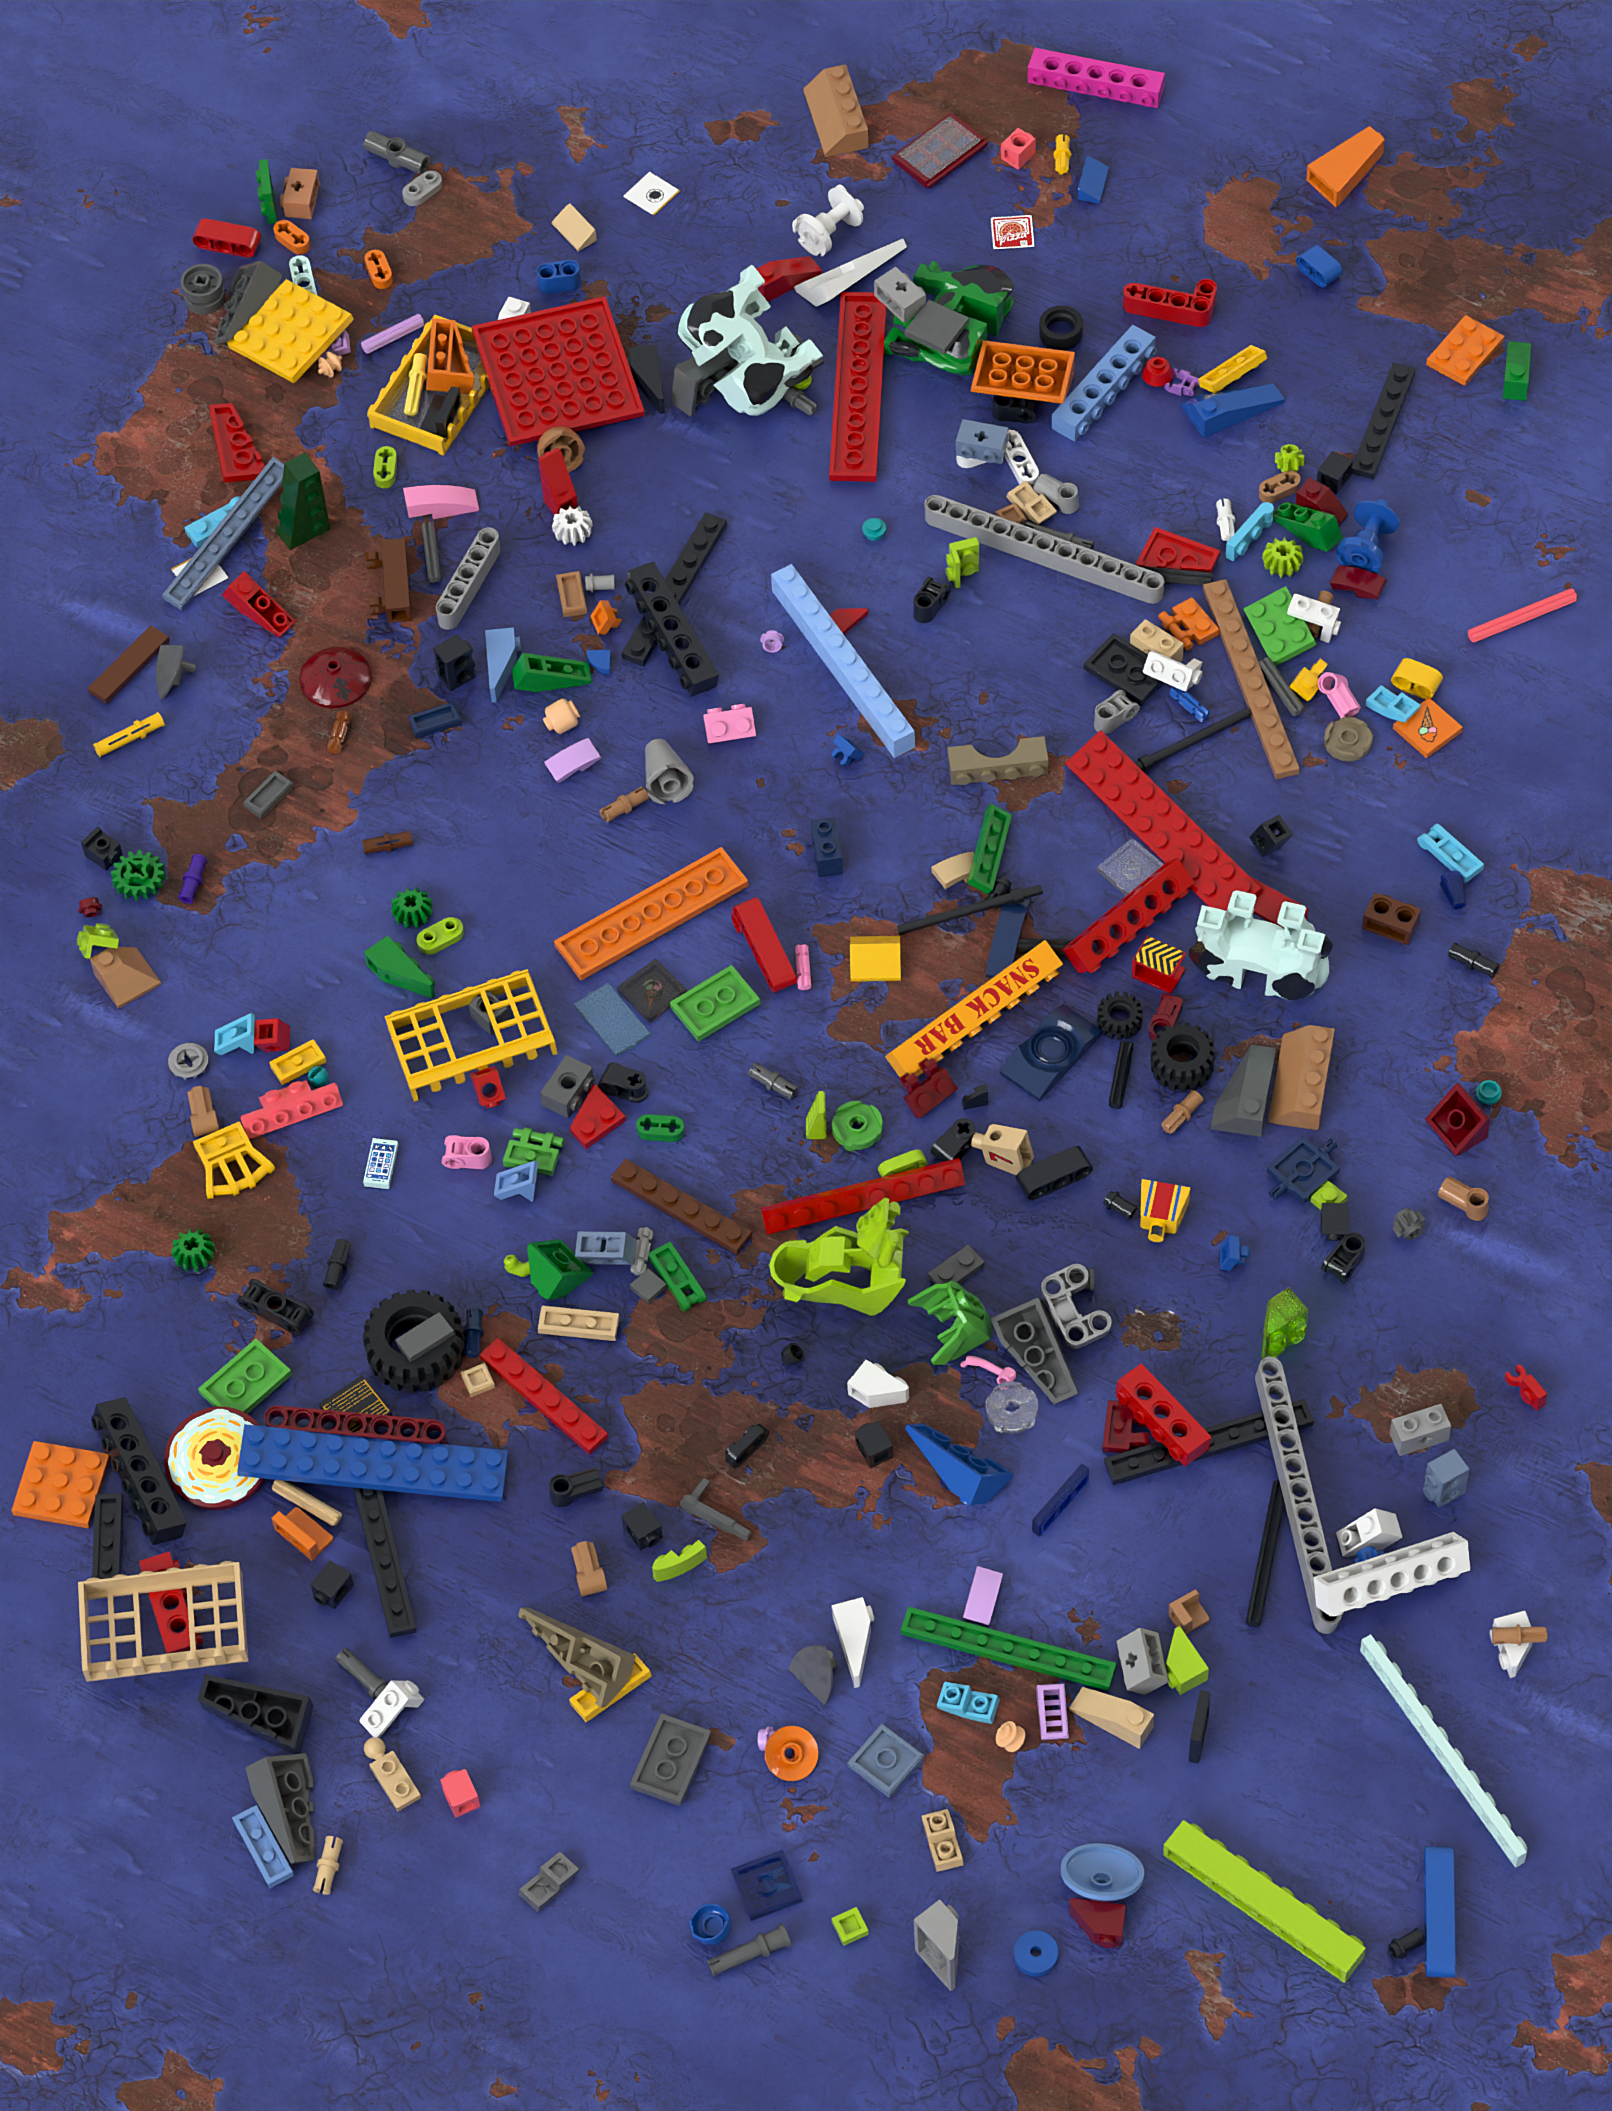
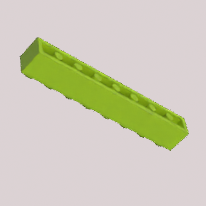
M1183 1820L1164 1843L1163 1855L1343 1983H1346L1364 1959L1366 1948L1360 1939L1353 1935L1348 1936L1341 1931L1340 1926L1331 1919L1326 1920L1318 1915L1317 1910L1308 1903L1303 1904L1298 1901L1289 1889L1285 1887L1280 1888L1272 1882V1879L1266 1873L1254 1870L1242 1856H1234L1227 1851L1226 1846L1222 1842L1207 1837L1198 1825L1194 1823L1189 1824Z

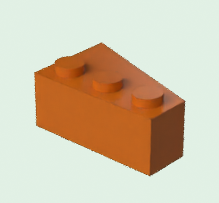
M432 318L426 390L449 392L452 386L460 388L461 394H470L471 390H473L474 375L470 370L467 354L465 355L456 321Z

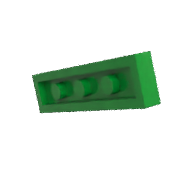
M992 803L986 808L967 881L969 885L987 895L994 887L1012 817L1011 814Z

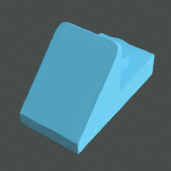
M250 1013L215 1030L214 1052L224 1055L240 1047L254 1054L255 1015Z

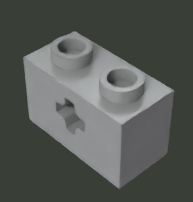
M896 267L874 281V296L903 323L915 317L926 304L924 290L919 286L917 287L906 273H902Z
M1438 1404L1392 1419L1390 1436L1399 1456L1449 1441L1451 1424L1442 1404Z
M1138 1628L1117 1640L1124 1683L1128 1691L1146 1695L1169 1682L1157 1632Z

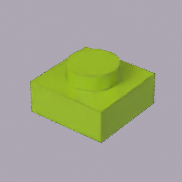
M1327 1181L1311 1196V1203L1320 1210L1322 1203H1345L1347 1201V1195L1330 1181Z
M857 1907L831 1918L843 1946L869 1935V1930Z

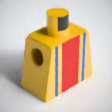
M1142 1179L1140 1227L1149 1230V1240L1162 1242L1165 1233H1177L1189 1205L1190 1187Z

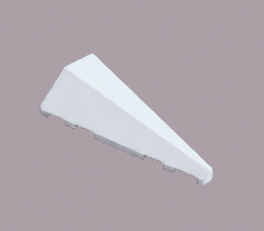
M904 239L898 240L794 286L798 294L817 307L834 298L907 246Z

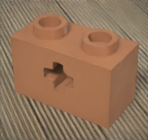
M290 169L289 177H285L284 180L285 193L280 196V207L284 209L285 217L312 219L320 187L317 170Z

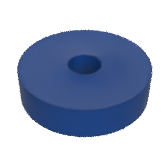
M1038 1930L1028 1931L1022 1934L1014 1945V1962L1017 1968L1028 1976H1044L1050 1973L1057 1964V1943L1046 1932ZM1037 1950L1041 1955L1034 1957L1031 1955V1952Z

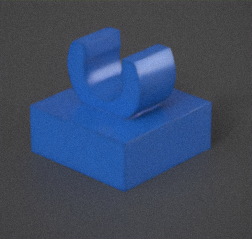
M840 734L833 741L838 748L833 750L831 756L838 759L841 754H844L840 764L845 767L851 763L852 758L860 761L865 755L852 741Z
M1229 1235L1220 1246V1270L1231 1271L1236 1264L1244 1265L1245 1258L1250 1257V1248L1239 1246L1238 1236Z

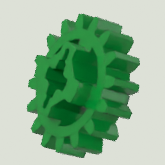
M138 850L137 855H133L131 851L128 852V858L120 856L121 863H114L115 870L111 871L113 887L117 889V893L119 895L124 893L127 900L132 895L135 901H138L139 896L148 899V893L156 895V887L162 888V881L166 879L163 863H160L159 857L155 856L152 858L151 852L142 855L141 850Z

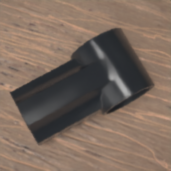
M596 1467L569 1476L566 1474L553 1476L549 1482L550 1500L557 1507H566L574 1499L603 1491L601 1478ZM558 1489H566L567 1491L560 1493V1492H557L556 1490H558Z

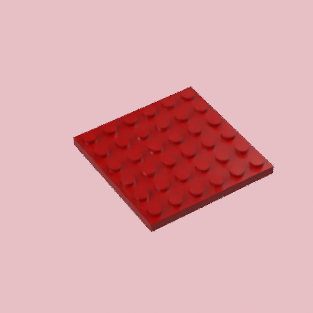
M606 296L472 326L473 337L509 447L537 441L545 431L552 427L562 426L577 432L644 416L645 411Z

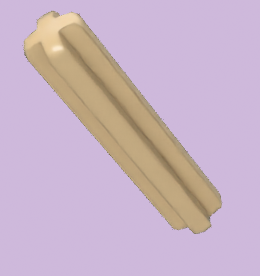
M274 1481L272 1490L332 1526L340 1522L342 1514L288 1481Z

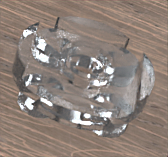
M1004 1382L997 1385L986 1399V1416L988 1421L994 1426V1429L999 1433H1019L1034 1426L1038 1415V1399L1036 1394L1031 1389L1029 1391L1023 1387V1384L1019 1382ZM1009 1403H1013L1016 1407L1019 1406V1409H1016L1015 1412L1006 1410Z

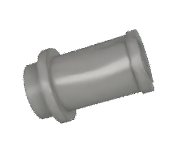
M590 574V576H585L586 590H591V593H593V590H614V575L592 576Z

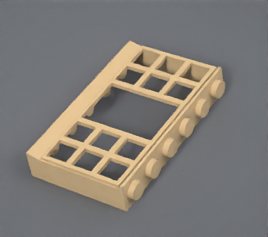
M224 1561L218 1565L211 1566L199 1564L187 1569L169 1568L163 1572L144 1571L139 1575L127 1576L119 1574L107 1579L89 1578L86 1581L78 1582L82 1671L87 1682L249 1661L243 1573L239 1562ZM235 1582L236 1598L219 1600L218 1584ZM212 1585L213 1601L193 1604L192 1587ZM187 1588L190 1651L142 1657L139 1594ZM133 1595L134 1611L114 1613V1597ZM108 1598V1614L89 1617L88 1600ZM237 1605L238 1621L220 1623L219 1607ZM213 1608L214 1624L195 1627L194 1610ZM134 1618L135 1634L116 1637L115 1620ZM109 1621L110 1637L90 1640L89 1623ZM238 1628L239 1645L222 1647L221 1630ZM215 1631L216 1648L196 1650L195 1633ZM136 1641L137 1658L117 1660L116 1643ZM110 1644L111 1661L91 1663L90 1647Z

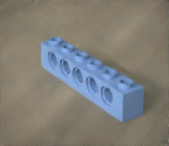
M1132 325L1065 399L1064 404H1061L1052 414V429L1074 442L1080 435H1084L1089 425L1094 420L1100 418L1104 408L1107 405H1111L1116 395L1128 386L1130 379L1140 373L1146 361L1154 357L1157 350L1155 348L1156 337Z

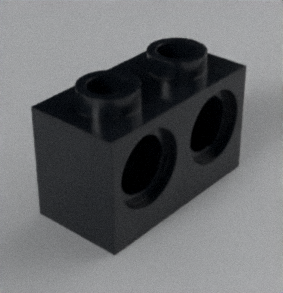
M456 634L433 648L438 677L450 691L475 678V662L471 655L473 649L467 640L463 641Z

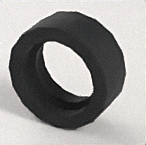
M1054 306L1043 312L1039 322V337L1047 347L1055 350H1067L1076 346L1082 339L1083 319L1074 308ZM1065 321L1072 324L1075 329L1067 334H1055L1048 330L1047 327L1054 322Z

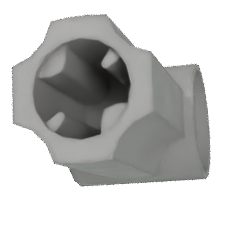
M1041 474L1037 478L1034 485L1036 493L1039 495L1043 494L1046 499L1057 504L1062 513L1072 514L1078 510L1079 496L1076 485L1062 483L1048 474Z

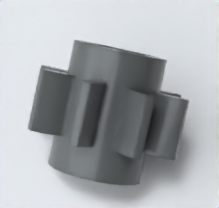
M1405 1208L1394 1216L1395 1221L1393 1222L1394 1227L1392 1229L1398 1238L1403 1236L1407 1240H1413L1423 1233V1227L1425 1226L1423 1222L1425 1219L1419 1210L1414 1212L1413 1209Z

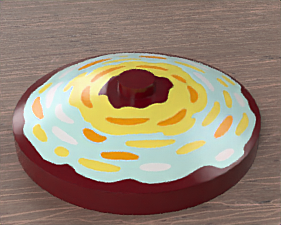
M210 1407L193 1413L176 1427L167 1443L164 1460L167 1477L176 1493L182 1499L201 1509L225 1510L244 1503L260 1489L265 1481L264 1478L237 1475L244 1424L260 1426L251 1416L230 1407Z

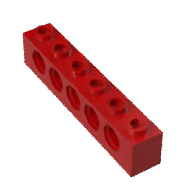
M1178 858L1167 861L1066 945L1062 951L1078 973H1093L1102 966L1100 962L1104 958H1111L1119 952L1120 949L1118 947L1123 942L1126 944L1132 941L1137 936L1136 932L1141 927L1144 929L1150 926L1155 921L1154 916L1169 910L1172 907L1171 902L1176 898L1181 899L1190 892L1188 888L1195 883ZM1163 883L1167 886V894L1163 891ZM1146 898L1150 902L1149 908H1147V906L1145 905ZM1128 912L1132 915V923L1128 921ZM1111 927H1112V928L1114 929V931H1115V936H1114V938L1110 935V928H1111ZM1093 942L1097 945L1096 953L1092 949Z

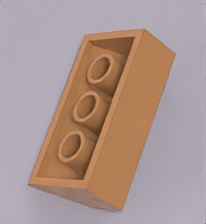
M846 64L823 69L803 88V92L824 156L829 157L869 148L868 128Z
M1308 1025L1283 1034L1268 1123L1319 1130L1333 1048L1334 1028Z

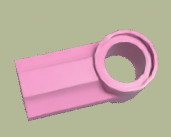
M1326 672L1320 676L1318 687L1322 693L1328 696L1341 718L1355 716L1361 707L1348 688L1347 679L1342 675ZM1335 679V687L1332 689L1331 683Z

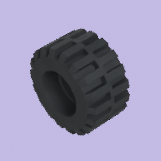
M1180 1022L1174 1023V1027L1168 1025L1164 1027V1032L1159 1031L1156 1038L1152 1041L1151 1072H1154L1156 1081L1160 1080L1161 1086L1165 1088L1168 1085L1169 1090L1174 1092L1175 1089H1180V1092H1186V1089H1190V1091L1196 1090L1197 1085L1200 1087L1204 1086L1205 1080L1209 1081L1214 1070V1042L1212 1038H1209V1034L1205 1030L1201 1032V1027L1197 1025L1191 1027V1023L1185 1022V1025H1180ZM1176 1053H1188L1195 1059L1189 1062H1178L1170 1056Z

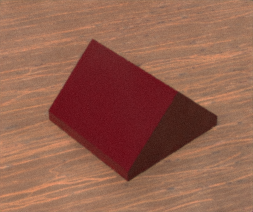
M1459 1083L1453 1086L1425 1118L1455 1156H1459L1488 1137L1490 1119Z

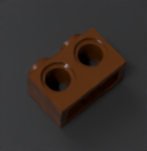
M1374 892L1363 915L1362 929L1409 946L1420 923L1421 909L1413 904L1403 903L1388 895Z

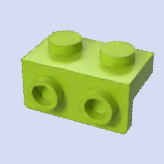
M96 923V926L84 925L83 931L78 932L77 946H79V950L84 958L90 959L92 945L117 949L119 938L115 931L110 929V925Z

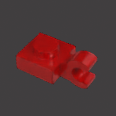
M1520 1364L1516 1366L1515 1371L1519 1374L1518 1377H1513L1508 1371L1505 1373V1381L1509 1385L1521 1388L1520 1394L1526 1404H1531L1536 1411L1545 1406L1547 1392L1531 1374H1526L1523 1366Z

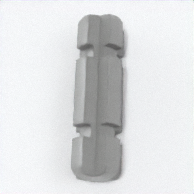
M648 1227L640 1228L637 1233V1239L639 1240H637L635 1262L630 1268V1271L636 1276L641 1275L647 1267L645 1263L648 1262V1253L651 1247L649 1242L652 1241L653 1231Z

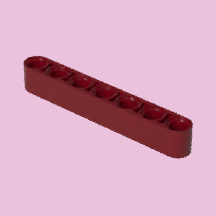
M272 1406L264 1415L267 1427L431 1445L446 1444L447 1442L443 1423L433 1419L289 1406ZM275 1417L284 1418L283 1422L279 1425L271 1424L272 1419ZM302 1419L310 1421L306 1427H298L297 1423ZM332 1421L336 1423V1426L331 1430L323 1428L327 1422ZM354 1424L363 1426L358 1432L349 1430ZM381 1426L389 1428L387 1433L382 1435L377 1434L375 1431ZM405 1429H413L415 1431L410 1437L402 1435ZM432 1431L441 1433V1436L437 1439H430L428 1437Z

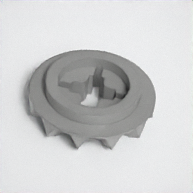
M181 1044L170 1053L168 1065L175 1077L179 1076L184 1080L190 1077L196 1079L197 1075L204 1073L206 1066L209 1065L208 1054L198 1044ZM185 1056L192 1061V1067L185 1064Z

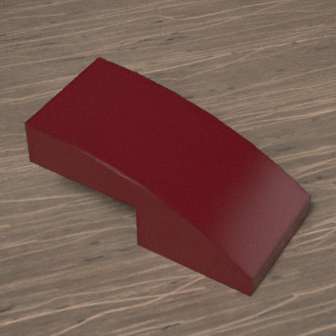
M1338 565L1330 585L1332 589L1354 591L1358 598L1378 599L1387 581L1386 578L1370 571Z

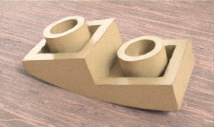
M948 1809L922 1815V1822L936 1871L939 1872L963 1866V1858Z

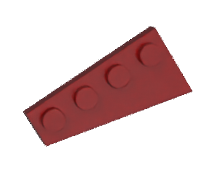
M232 403L209 405V414L223 483L255 480L265 466L259 451H256L253 445L252 438L246 433L244 424Z

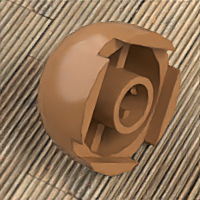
M562 426L552 427L542 434L537 444L538 458L546 452L559 447L568 473L575 470L582 463L585 446L579 435L572 429Z

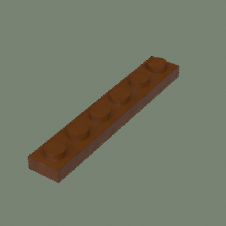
M626 1158L611 1176L612 1183L736 1255L740 1253L752 1237V1231Z

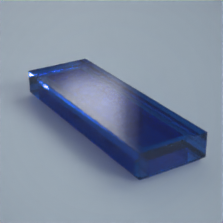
M1081 1464L1032 1519V1532L1039 1537L1042 1536L1089 1482L1088 1467Z

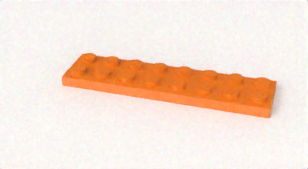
M720 847L554 940V945L580 981L748 887V880L724 849Z

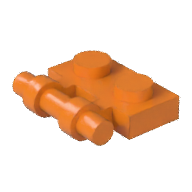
M1192 597L1172 608L1174 616H1169L1166 611L1161 612L1158 616L1162 621L1164 629L1170 631L1176 639L1183 642L1184 649L1187 651L1193 647L1191 642L1193 639L1200 646L1219 635V628ZM1182 625L1186 629V631L1181 630L1179 626Z

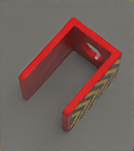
M1147 935L1132 960V978L1171 994L1185 972V968L1180 965L1186 953Z

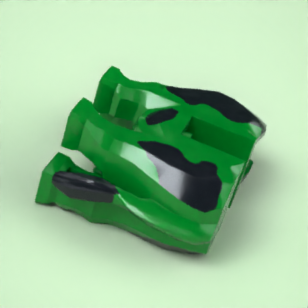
M932 261L929 267L921 263L914 274L913 283L917 287H921L925 294L936 295L935 303L968 317L969 324L945 355L905 337V334L899 328L893 326L884 341V354H896L913 362H927L949 373L972 375L976 370L983 340L987 341V333L998 336L1004 319L1014 305V301L1010 296L1014 285L1006 273L991 265H972L958 272L940 270L938 262ZM893 313L894 324L903 325L905 329L910 325V323L915 318L913 317L906 323H903Z

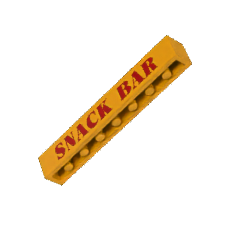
M1044 940L895 1048L885 1058L899 1077L907 1072L909 1075L914 1073L918 1077L923 1073L918 1063L924 1058L928 1060L933 1058L936 1063L944 1058L941 1053L947 1048L952 1052L963 1044L961 1038L968 1034L971 1038L981 1031L982 1027L980 1024L987 1020L989 1024L1001 1016L999 1011L1006 1006L1008 1010L1021 1001L1018 997L1024 992L1029 996L1040 988L1037 983L1043 978L1048 982L1059 974L1056 969L1063 965V963L1047 941Z

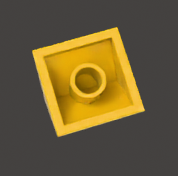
M900 936L850 937L851 981H901Z

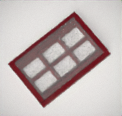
M949 113L891 157L897 166L925 188L930 189L986 147L988 142L957 116Z

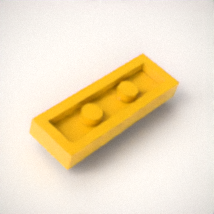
M1253 345L1248 346L1198 379L1200 387L1212 393L1221 391L1226 385L1238 380L1243 374L1258 367L1260 363L1267 359L1266 352Z
M636 1655L630 1681L606 1707L598 1706L596 1704L597 1699L584 1689L571 1697L569 1701L582 1719L588 1722L652 1677L650 1670Z

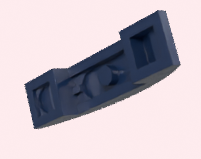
M1032 897L1024 899L1025 902L1019 904L1013 902L1002 906L990 949L986 977H995L1015 962L1024 921L1027 919Z

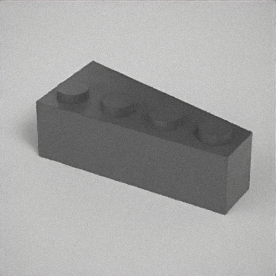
M726 347L700 366L697 365L694 356L683 363H679L674 370L670 402L691 417L696 413L695 407L700 403L705 405L711 400L709 395L717 389L714 384L736 367L739 362L730 356Z

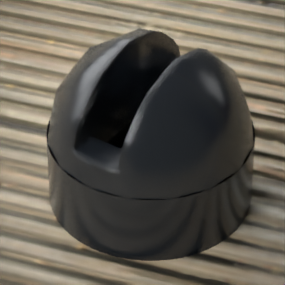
M790 1343L781 1351L782 1362L786 1365L793 1366L804 1359L803 1351L796 1343Z

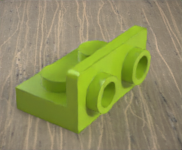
M977 537L949 544V554H946L948 565L946 575L949 582L953 581L955 589L960 588V576H968L979 571V542Z

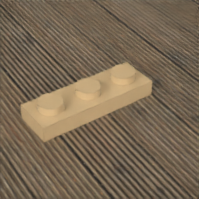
M542 1306L538 1333L616 1341L619 1313Z

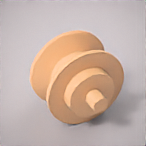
M327 352L326 359L318 358V366L320 368L318 372L332 378L334 370L342 371V363L340 361L342 357Z
M1011 1721L1001 1725L996 1734L997 1745L1005 1747L1009 1752L1018 1750L1025 1740L1024 1729L1016 1726Z

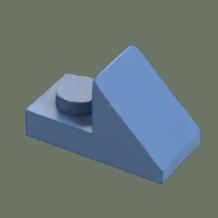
M532 1161L497 1173L494 1196L502 1200L521 1194L533 1202L538 1162Z

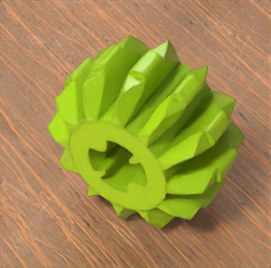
M1285 537L1282 541L1275 538L1273 543H1267L1262 555L1265 569L1270 570L1271 576L1278 573L1280 578L1283 574L1291 577L1293 572L1299 571L1300 565L1303 563L1301 546L1296 545L1295 540L1288 542Z

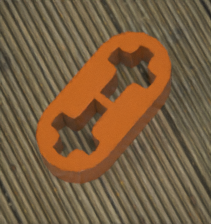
M288 220L276 222L273 229L275 239L291 252L299 255L305 254L310 250L311 245L307 233Z
M380 250L367 252L364 257L365 264L373 285L378 289L390 287L393 283L392 272L384 253ZM373 260L379 262V265H375ZM382 273L384 279H381L379 274Z

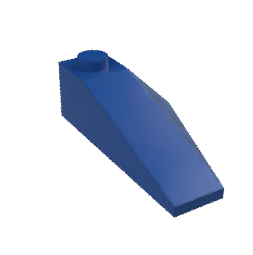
M1274 383L1200 394L1182 402L1181 407L1203 438H1206L1285 403V398Z
M924 1423L906 1425L905 1430L951 1492L960 1497V1501L965 1505L974 1506L975 1504L987 1503L1014 1476L1012 1472L989 1457H986L984 1461L972 1455L973 1449L968 1446L963 1447L951 1444L952 1439Z

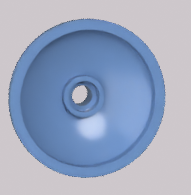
M1093 1843L1076 1847L1069 1851L1061 1862L1060 1872L1065 1884L1078 1895L1091 1900L1117 1901L1124 1899L1139 1890L1144 1880V1868L1140 1860L1131 1852L1110 1844Z

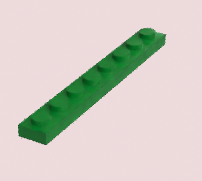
M909 1606L900 1630L901 1635L1106 1691L1110 1690L1117 1663Z

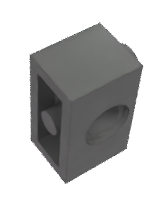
M566 1055L540 1092L542 1106L569 1118L573 1111L578 1110L582 1097L586 1091H590L595 1083L592 1067ZM568 1086H573L571 1089H566Z

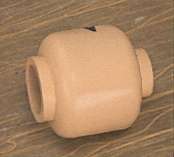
M562 698L545 708L546 717L543 718V721L549 731L554 729L556 733L563 734L578 725L577 718L580 717V714L572 700L567 701Z

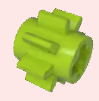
M1284 445L1281 447V453H1275V463L1278 469L1281 468L1282 472H1288L1289 470L1297 472L1299 466H1304V455H1302V450H1299L1296 445Z

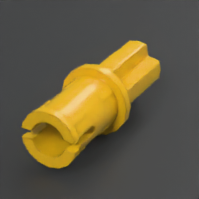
M1063 134L1056 137V150L1053 153V157L1056 160L1055 170L1059 175L1069 171V159L1071 158V151L1069 150L1070 138L1065 135L1064 142Z

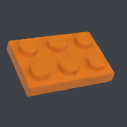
M1465 315L1427 358L1426 365L1466 386L1504 342V335Z

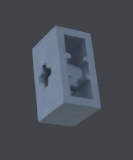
M962 419L956 438V456L1002 464L1008 445V427Z

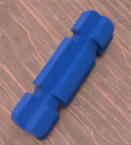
M1176 687L1170 689V696L1176 701L1179 700L1178 703L1191 714H1195L1194 717L1199 721L1203 722L1210 716V710L1201 705L1189 692H1184Z

